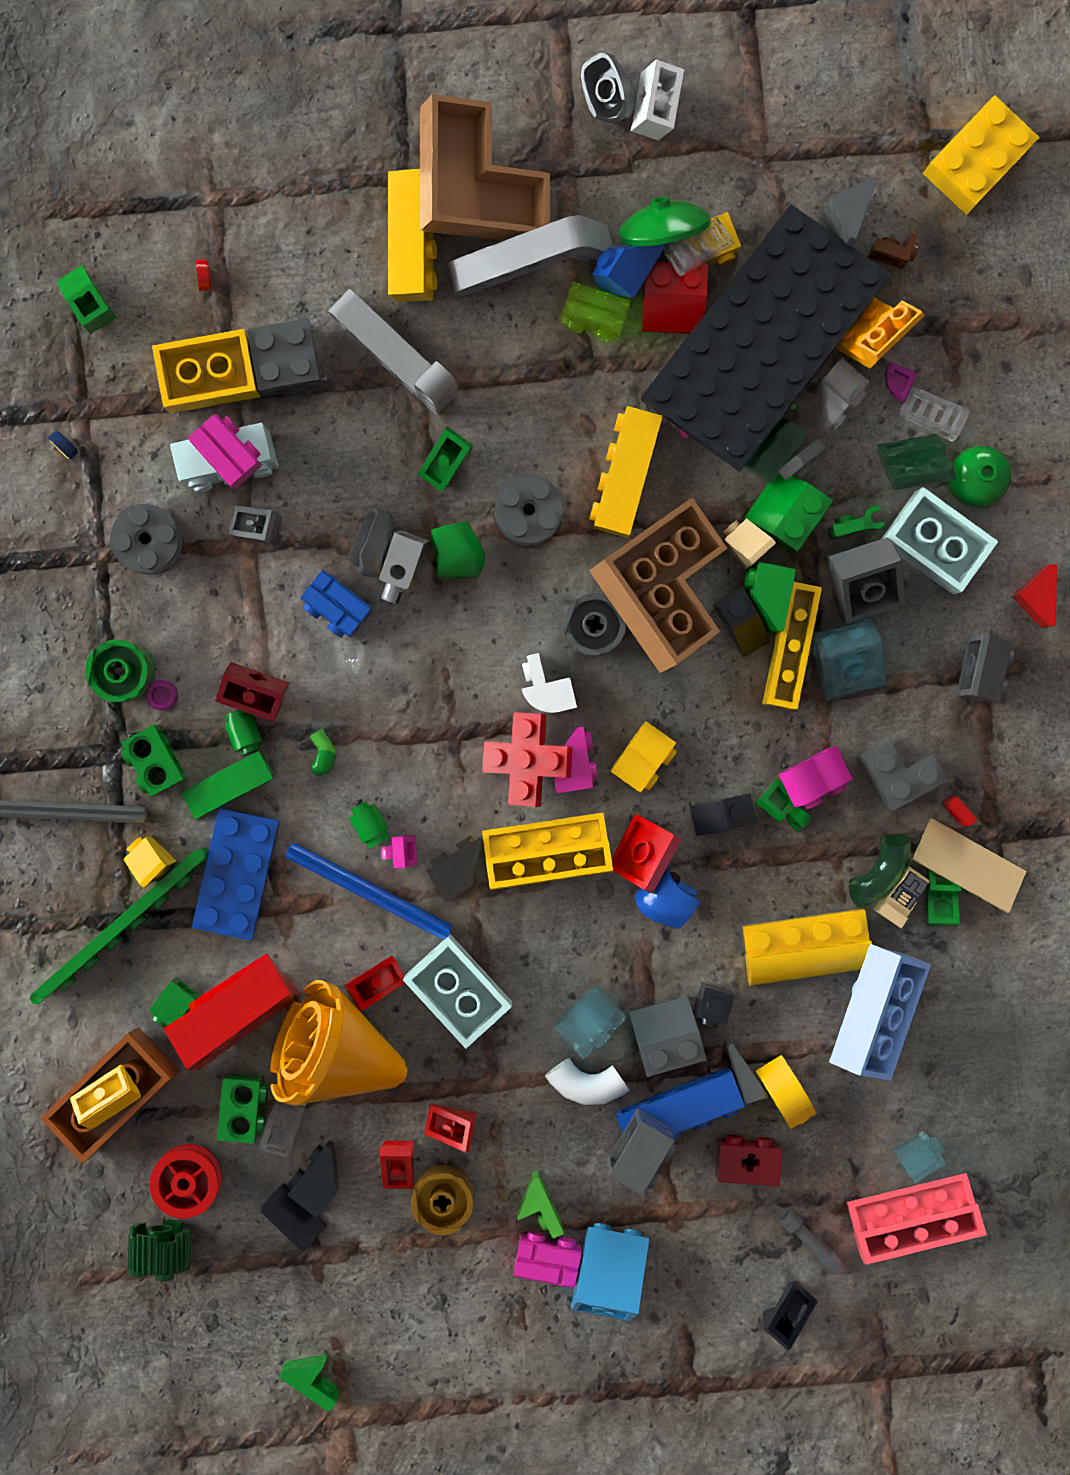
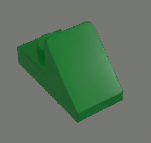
M449 427L445 428L418 475L443 492L460 466L470 457L473 445Z
M323 1354L285 1362L279 1378L330 1412L337 1402L339 1391L331 1380L317 1376L324 1367L328 1355Z

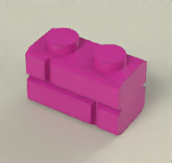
M214 414L188 437V440L224 481L235 490L248 477L261 468L262 464L257 460L261 453L249 440L244 444L236 436L240 430L228 416L222 420L217 414Z
M528 1231V1235L521 1233L514 1265V1277L574 1288L582 1253L581 1245H577L576 1240L569 1237H558L557 1241L547 1239L546 1234L539 1231Z

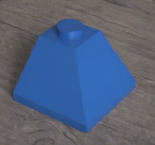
M620 242L609 247L599 257L597 267L592 274L598 289L605 294L634 298L666 244L629 246Z

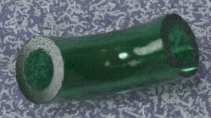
M902 834L883 836L880 839V852L875 865L867 873L850 879L848 886L849 894L857 907L862 908L887 897L900 882L909 864L911 839L908 836Z

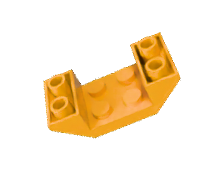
M874 298L836 349L870 369L925 315L923 311L904 301H901L893 308Z

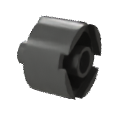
M600 593L587 594L576 599L567 609L563 620V632L567 643L573 650L588 657H599L611 652L619 645L626 630V623L608 597ZM594 617L598 618V624L603 626L602 630H596L595 633L589 632L590 627L586 625V621L591 622Z

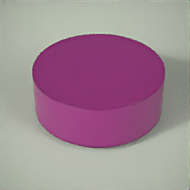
M154 681L146 692L147 703L155 710H169L178 701V690L169 681Z

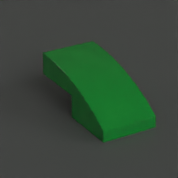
M927 868L926 878L929 879V884L926 888L927 926L957 927L960 924L958 894L961 891V887Z

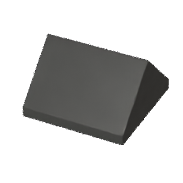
M869 178L831 196L821 214L828 230L842 239L846 245L852 246L857 239L877 183L875 178Z

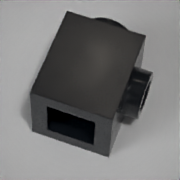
M701 982L693 1012L696 1017L700 1018L701 1024L715 1028L718 1027V1023L727 1025L735 995L731 990Z

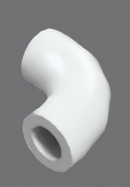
M567 1058L545 1074L549 1083L562 1096L583 1105L606 1104L630 1091L613 1065L599 1074H587L580 1071L571 1059Z

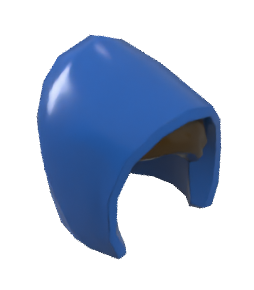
M666 868L653 894L640 888L634 897L637 907L643 916L656 923L675 929H680L689 920L700 903V900L695 898L698 891L682 882L680 876L669 868Z

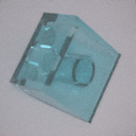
M871 617L813 633L814 658L827 701L886 685L883 640Z

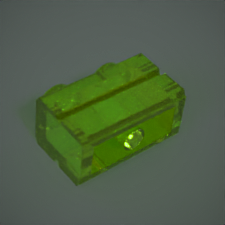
M572 281L560 322L565 323L567 330L575 333H582L583 330L595 333L594 338L602 342L611 343L612 339L619 341L631 300Z

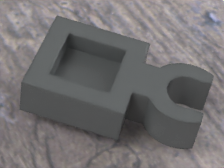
M819 438L778 470L785 480L795 473L801 477L814 466L811 461L823 452L827 446Z

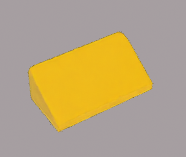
M119 1065L72 1096L70 1100L78 1123L88 1129H94L140 1099L141 1094L125 1067Z

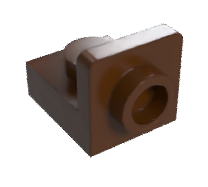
M911 231L905 240L904 246L899 245L900 243L893 238H877L871 246L868 258L903 269L908 261L913 262L916 257L919 243H916L915 240L918 233Z

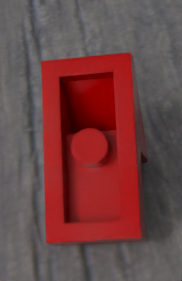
M392 955L364 973L352 978L344 987L357 1009L362 1012L404 985L403 978L405 975Z
M384 1141L383 1146H380L383 1189H414L413 1141Z

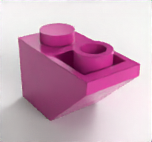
M584 726L577 727L563 745L573 747L571 778L554 777L556 793L593 788L592 781L598 780L595 762L589 763L588 750H593L591 733L584 732Z

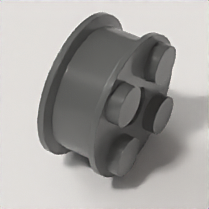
M535 475L516 477L505 484L498 494L495 504L496 524L500 532L515 544L522 546L541 544L553 536L561 523L563 516L561 496L554 485L542 477ZM531 507L534 510V514L528 516L524 514L523 509Z
M137 504L122 511L115 519L110 531V545L115 557L125 567L143 574H156L167 570L177 561L183 548V534L176 519L165 510L150 504ZM150 534L151 541L145 545L144 537Z

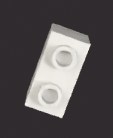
M656 59L641 72L631 126L632 132L659 140L674 129L684 69Z

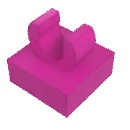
M415 835L392 837V845L381 847V859H393L394 868H406L417 865Z

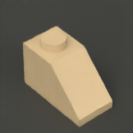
M748 519L741 524L737 520L734 521L723 532L726 536L723 543L744 569L754 564L776 543L769 535Z

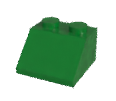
M777 470L743 521L746 519L751 521L769 535L778 546L793 555L801 548L833 500L809 483L794 476L785 480Z
M758 562L749 571L745 572L742 587L747 590V594L758 611L767 631L770 634H778L783 632L785 628L796 569Z

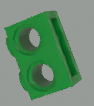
M152 725L120 742L124 748L121 751L122 757L129 767L133 766L138 774L136 782L144 794L148 793L150 797L157 796L188 779L160 725ZM143 740L148 741L151 745V753L147 757L141 756L138 751V746ZM157 767H161L166 772V780L161 785L157 784L153 779V771Z
M227 1073L222 1080L217 1140L254 1144L258 1135H263L265 1116H260L261 1104H266L268 1097V1086L263 1085L264 1076ZM246 1086L250 1088L253 1094L252 1099H242L238 1094V1087ZM235 1118H246L250 1128L247 1130L239 1129L235 1124Z

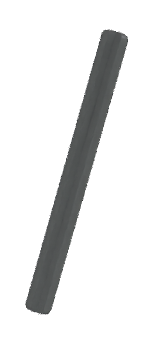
M0 800V817L146 823L149 817L148 808L142 806Z

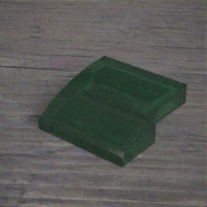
M937 433L877 445L883 469L894 490L956 479L955 467L946 457V445Z

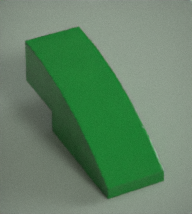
M258 751L181 793L196 820L270 782L276 777L263 751Z

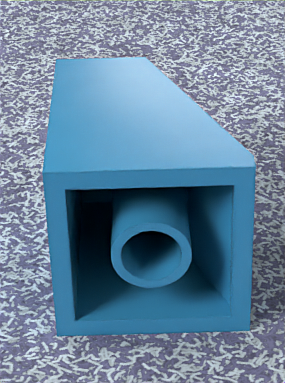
M595 1223L594 1227H588L584 1235L570 1310L625 1321H631L639 1313L649 1238L642 1237V1232L625 1229L624 1233L612 1231L611 1226Z

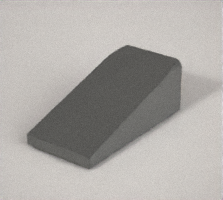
M726 1039L724 1045L743 1101L749 1104L767 1098V1093L730 1039Z

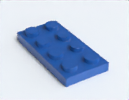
M222 807L218 808L192 928L249 941L254 939L280 820Z

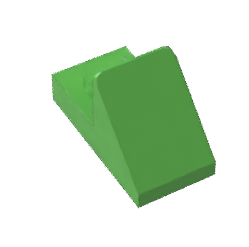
M539 1170L532 1173L517 1212V1220L540 1211L541 1213L537 1214L539 1223L543 1231L549 1230L554 1239L564 1234V1228Z

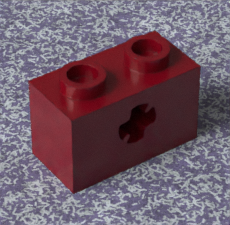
M231 662L223 674L215 701L274 722L281 709L289 682Z
M726 1135L725 1139L717 1138L715 1176L718 1182L780 1186L782 1148L779 1143L775 1142V1139L756 1137V1141L744 1140V1137L740 1135ZM748 1154H752L754 1159H751L749 1164L745 1165L743 1159H747Z

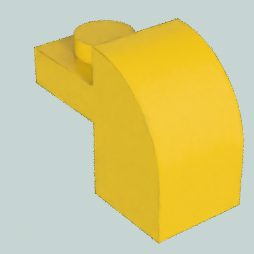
M782 1055L756 1070L757 1075L790 1129L805 1123L810 1117L817 1114L810 1099Z

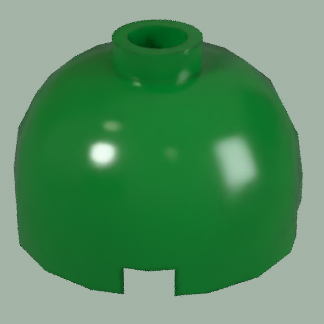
M974 446L962 451L952 460L947 481L952 495L960 503L983 508L996 503L1006 494L1011 483L1012 469L1008 459L999 450L990 446Z

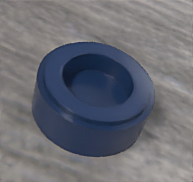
M54 431L47 438L69 460L78 453L74 445L59 431Z

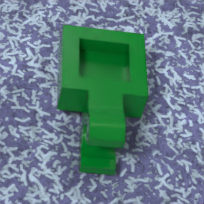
M880 506L868 508L863 516L858 519H854L853 514L834 519L836 524L828 528L830 539L834 540L862 531L878 530L884 527V522L873 523L870 518L872 513L881 510Z
M778 778L769 785L756 801L776 821L780 822L786 817L788 824L797 832L802 827L804 828L812 819L807 812L799 807H794L783 782Z

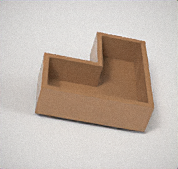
M431 94L420 107V231L505 241L550 224V173L492 165V103Z

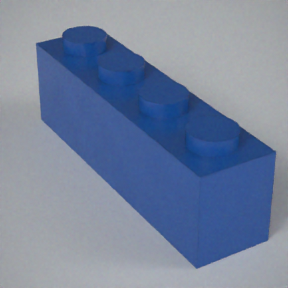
M725 1067L618 1109L615 1113L622 1132H624L635 1111L639 1108L670 1126L674 1139H677L683 1135L682 1131L692 1127H694V1130L702 1129L709 1126L712 1119L720 1116L725 1119L740 1113L739 1109L745 1107L732 1071L729 1067Z

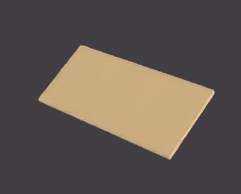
M930 818L912 858L917 863L1007 913L1011 910L1027 872Z

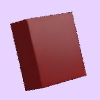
M949 796L942 802V806L960 825L970 827L978 820L958 797Z

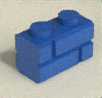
M325 570L318 574L300 598L306 603L303 609L316 619L320 615L330 622L327 628L340 638L345 634L352 638L374 610Z

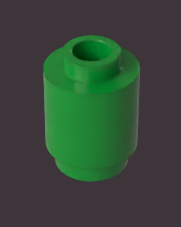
M241 710L227 714L225 716L227 723L224 725L234 752H241L242 756H246L259 751L258 745L263 743V739L254 715Z
M365 801L351 809L353 816L348 819L362 844L366 843L370 849L390 837L387 831L389 827L375 803L369 806L368 802Z

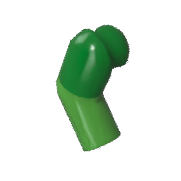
M320 729L310 736L318 749L315 762L311 763V770L316 776L328 774L333 769L336 758L335 747L325 731Z

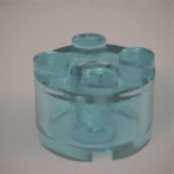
M597 985L580 997L581 1000L574 1006L572 1005L553 1027L582 1059L586 1058L595 1047L597 1049L600 1048L611 1037L608 1032L612 1028L616 1029L627 1018L623 1011Z

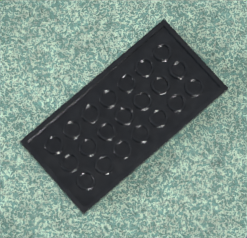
M790 204L641 396V401L738 472H741L885 286L891 274L852 246L846 245L838 236Z

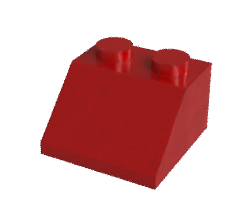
M655 262L643 282L641 332L690 334L705 315L708 264Z

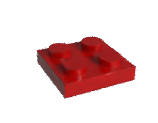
M635 814L611 858L613 872L653 894L682 839Z

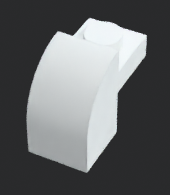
M539 653L528 655V663L522 664L526 682H533V686L522 689L528 703L535 709L546 713H557L577 708L570 678L546 683Z

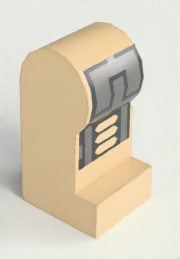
M910 866L905 867L873 910L894 925L902 928L908 920L907 916L916 905V901L928 887L929 879Z

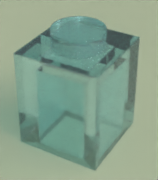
M924 1131L893 1149L905 1172L914 1183L946 1164L941 1154L945 1153L944 1148L936 1136L930 1138Z

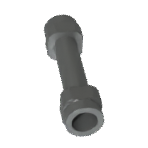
M788 1209L780 1217L779 1223L790 1234L795 1233L820 1258V1264L830 1274L836 1273L842 1267L844 1261L833 1249L828 1250L802 1224L803 1220L796 1212Z

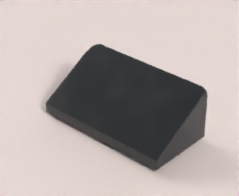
M282 1183L261 1205L259 1210L301 1252H304L327 1225L319 1217L316 1218L288 1196L290 1189Z

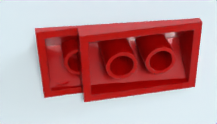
M266 953L189 1003L190 1011L166 1026L164 1030L186 1069L200 1070L301 995Z

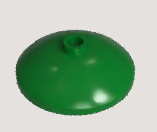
M666 196L654 198L651 200L650 205L637 210L622 224L618 231L619 241L629 246H655L684 240L706 230L711 225V216L702 207L686 201H670L669 197Z

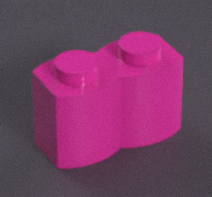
M837 746L825 749L779 774L794 807L804 805L806 809L822 803L821 796L826 793L833 796L847 789L845 783L853 779Z

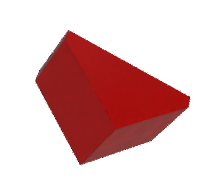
M1057 564L1042 567L1011 596L1041 628L1056 626Z
M430 1104L424 1135L463 1152H470L476 1112Z

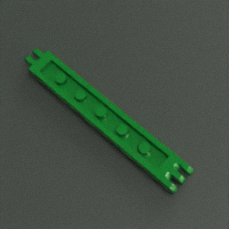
M200 848L192 852L31 994L30 1001L33 1004H39L58 989L64 992L77 980L74 975L83 968L85 971H88L100 960L97 955L103 949L107 948L110 951L123 940L120 935L127 928L133 931L146 920L143 914L151 907L156 911L170 899L166 895L174 887L180 890L193 879L190 873L207 859L209 850L207 848Z

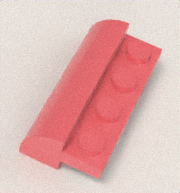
M967 1173L846 1202L854 1229L855 1241L865 1265L987 1235L979 1206L975 1204Z

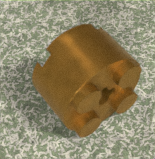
M441 1164L428 1168L420 1174L414 1186L411 1199V1210L414 1219L418 1224L427 1229L428 1232L435 1235H450L457 1232L468 1221L473 1211L474 1188L472 1182L463 1169L452 1165ZM439 1195H445V1198L448 1199L446 1204H441V1200L438 1199Z

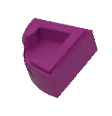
M890 361L886 367L885 380L891 395L903 404L918 374Z

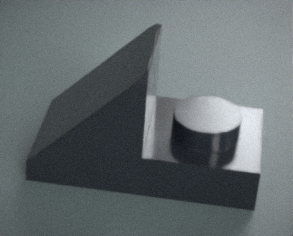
M750 793L690 806L696 836L727 832L729 829L757 824Z
M796 1280L790 1282L776 1306L763 1312L764 1330L786 1350H790L818 1301Z

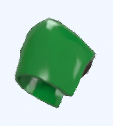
M469 522L449 524L431 530L432 535L430 539L436 555L432 565L436 570L437 578L465 579L481 575L485 565V552Z

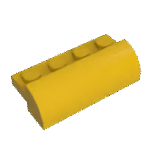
M604 813L482 831L490 890L613 872Z
M863 908L742 926L746 951L745 960L750 986L861 970L869 945H872V941L869 939L866 911Z

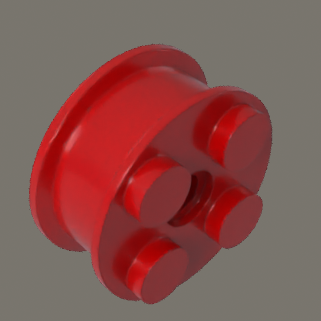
M182 1144L173 1147L162 1156L151 1172L149 1188L152 1199L161 1211L171 1217L186 1219L198 1216L206 1211L217 1197L222 1186V1169L214 1154L200 1145ZM182 1179L188 1180L189 1184H185Z

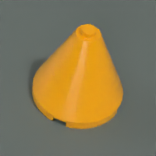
M323 980L313 981L303 989V992L308 995L302 1003L293 1001L279 1029L271 1058L270 1072L277 1074L278 1085L272 1083L270 1086L276 1100L295 1106L391 1089L404 1082L408 1071L405 1060L336 985Z

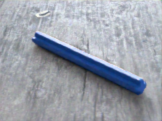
M292 843L286 852V858L442 940L446 939L452 931L451 924L296 843Z

